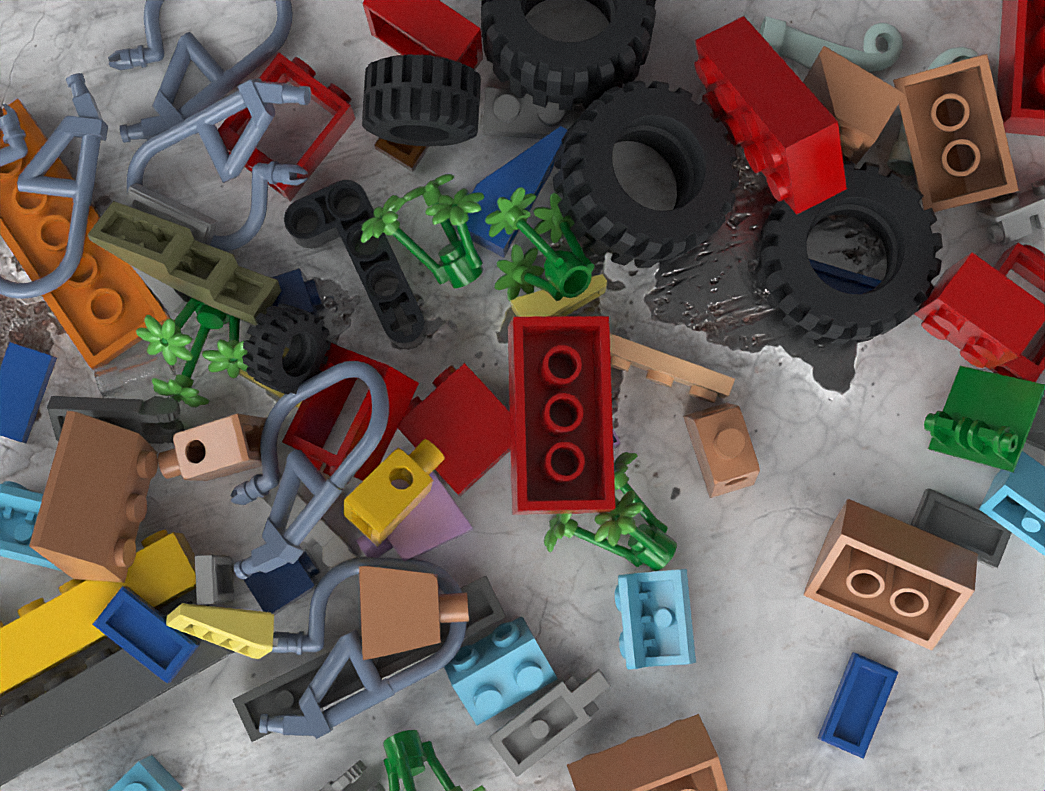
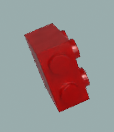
M465 363L457 370L451 365L440 373L432 382L436 389L423 401L419 396L413 398L398 426L400 432L415 448L426 439L439 449L445 459L435 470L460 497L511 451L510 412Z

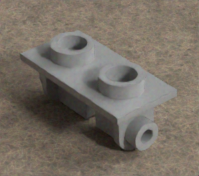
M1045 178L1035 181L1032 184L1031 190L1021 194L1009 193L997 196L990 201V206L976 211L977 216L991 220L992 226L987 227V235L993 244L1000 242L1002 245L1032 234L1033 230L1029 218L1031 216L1035 217L1038 229H1045Z

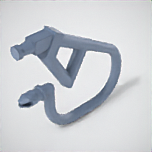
M146 0L143 20L148 47L144 48L143 45H138L134 49L116 50L108 57L110 67L120 71L133 69L138 66L145 68L148 66V63L159 62L164 58V47L159 23L160 9L164 0ZM275 0L277 21L271 35L246 57L226 71L220 67L191 32L181 36L152 105L160 116L141 119V122L130 126L127 124L120 125V135L123 143L137 139H151L186 120L187 117L216 103L240 84L241 80L274 55L286 41L293 17L291 0ZM190 60H192L211 83L176 110L173 107V103Z
M76 73L66 78L67 85L72 90V101L79 117L66 116L49 139L19 175L17 182L18 190L21 192L73 198V210L65 256L52 273L32 282L17 283L0 276V294L3 296L28 299L49 293L68 281L76 271L82 258L101 140L106 141L108 125L103 121L95 99L85 85L86 81L82 73ZM3 104L7 115L3 114V110L0 107V130L4 134V143L9 144V146L0 149V167L19 160L28 153L24 140L26 137L25 131L21 130L15 110L7 104ZM74 137L82 138L76 180L44 176Z
M261 78L250 79L237 86L238 91L187 117L181 123L143 143L133 155L128 167L127 193L129 187L135 183L143 186L145 168L154 155L199 133L222 182L225 183L237 178L275 117L276 112L273 103L309 105L311 101L310 87L300 86L299 88L287 83L262 81ZM248 108L252 117L229 155L215 124ZM271 161L270 164H255L252 168L251 209L245 224L232 234L225 236L213 235L210 246L223 251H231L250 242L261 229L266 217L268 182L269 184H277L279 182L297 186L308 179L297 178V173L305 175L308 172L300 165L279 164L277 161Z
M347 361L334 365L304 381L299 386L297 394L291 392L290 394H284L270 411L262 430L260 442L263 475L257 474L250 481L237 485L230 495L233 497L230 500L234 504L246 505L258 497L263 498L269 494L271 489L279 484L278 434L285 418L297 404L346 378H359L363 380L370 390L372 399V414L365 434L330 478L326 480L301 450H294L287 456L282 479L262 533V538L266 544L251 550L250 557L237 561L234 564V572L238 578L244 580L256 572L267 573L288 562L294 564L304 552L300 547L301 542L343 492V488L379 444L388 422L389 399L382 376L371 365L360 361ZM302 481L314 496L288 529H286Z
M374 557L354 558L340 563L329 570L317 584L310 602L308 635H304V631H299L298 634L275 631L273 632V638L278 639V646L273 645L272 652L297 653V655H302L303 652H319L324 646L328 599L339 583L348 577L359 574V566L437 574L439 587L444 594L462 593L458 583L447 571L427 561L416 559L403 561L396 558ZM451 622L448 636L437 652L383 680L372 659L363 660L362 639L357 629L340 637L299 699V705L304 715L286 714L269 716V714H261L260 733L271 731L283 735L315 736L316 739L328 734L333 730V727L394 696L395 693L446 666L455 657L463 643L467 622ZM350 658L365 689L324 710L320 702Z

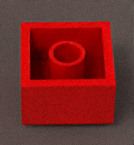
M971 252L943 273L934 285V289L928 299L922 302L918 307L919 310L914 313V315L923 320L921 326L929 334L940 340L947 338L960 347V355L966 361L978 368L986 366L991 369L1021 355L1045 321V304Z

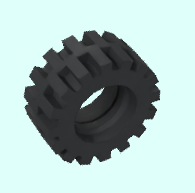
M279 304L278 307L272 305L266 308L267 315L260 313L255 318L258 323L256 327L250 325L247 331L251 337L249 340H244L243 349L248 351V354L242 356L243 364L249 366L246 371L257 382L284 394H290V392L297 394L299 386L304 381L321 373L322 371L319 369L321 364H327L329 357L325 356V351L330 350L331 342L325 340V338L330 335L329 330L323 326L325 322L321 318L305 310L287 304ZM292 338L290 349L282 359L284 349Z

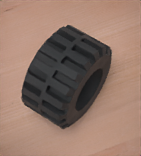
M396 55L371 62L365 68L362 127L381 139L406 145L448 146L468 141L476 137L478 133L481 76L473 68L448 58L430 55Z

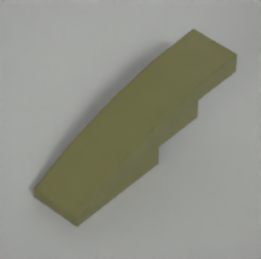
M115 201L110 204L88 233L90 241L131 266L200 302L253 325L258 324L255 318L260 313L267 314L266 308L273 305L282 291L278 280L238 266L234 254L194 240L189 228Z

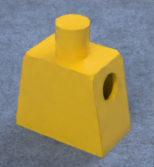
M426 439L409 455L398 447L344 499V516L378 547L430 492L434 481L430 474L445 457L435 445ZM396 479L406 481L409 486L406 489H397L391 483Z

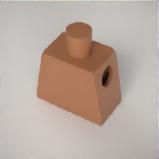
M726 402L683 416L709 498L755 484L760 468L739 406Z
M234 414L174 434L173 442L175 448L158 454V464L162 475L166 479L182 475L184 480L208 481L262 467L260 442L267 418Z
M359 566L363 660L441 643L440 623L469 622L467 593L439 594L437 574Z

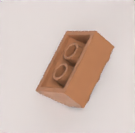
M987 54L893 80L894 87L904 93L899 103V108L919 191L924 195L921 199L924 211L932 208L934 212L1019 191Z
M67 411L29 546L73 579L125 583L128 568L133 564L136 556L135 540L138 528L147 513L146 497L150 481L157 473L158 452L139 433L78 412Z
M847 499L827 533L805 587L804 596L933 650L975 591L978 554Z
M699 714L686 719L676 720L668 726L642 736L632 737L624 743L598 753L588 754L580 760L567 764L576 791H728L718 754Z

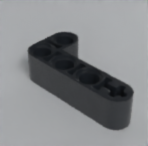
M352 180L337 181L290 204L285 211L284 224L295 242L303 248L312 249L341 237L390 341L396 347L405 350L414 349L421 345L427 335L426 321L385 233L382 232L380 237L377 238L379 239V246L372 254L363 255L356 252L357 243L363 233V223L374 217V209L361 185ZM353 196L360 199V205L353 213L342 214L337 211L338 204L343 198ZM307 215L318 217V225L313 231L309 233L297 231V223L302 217ZM393 276L398 279L399 283L396 291L387 296L375 293V284L380 278ZM400 305L407 320L415 322L412 325L413 333L409 336H405L402 331L394 332L400 328L393 309Z

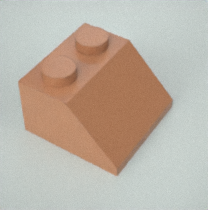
M823 46L803 81L838 121L843 161H852L856 165L875 143L904 96L903 92L826 46Z

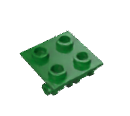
M960 366L943 411L939 410L935 414L929 413L925 418L924 429L929 431L932 436L928 449L1014 473L1043 397L1045 384Z

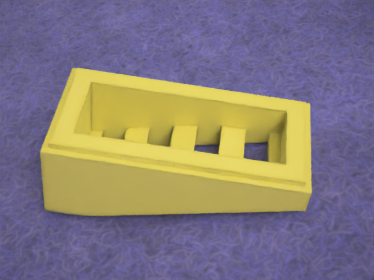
M603 274L592 276L588 288L582 294L573 298L563 296L559 301H556L544 290L519 296L510 300L511 308L517 317L568 316L603 295L606 291L607 280Z
M182 603L167 615L166 626L251 658L260 659L271 652L273 648L274 614H271V612Z

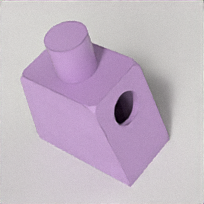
M432 472L430 476L434 481L430 492L378 547L364 534L356 539L367 557L379 558L394 547L402 560L406 561L473 530V527L436 474ZM396 479L391 483L397 489H406L409 486L406 481Z

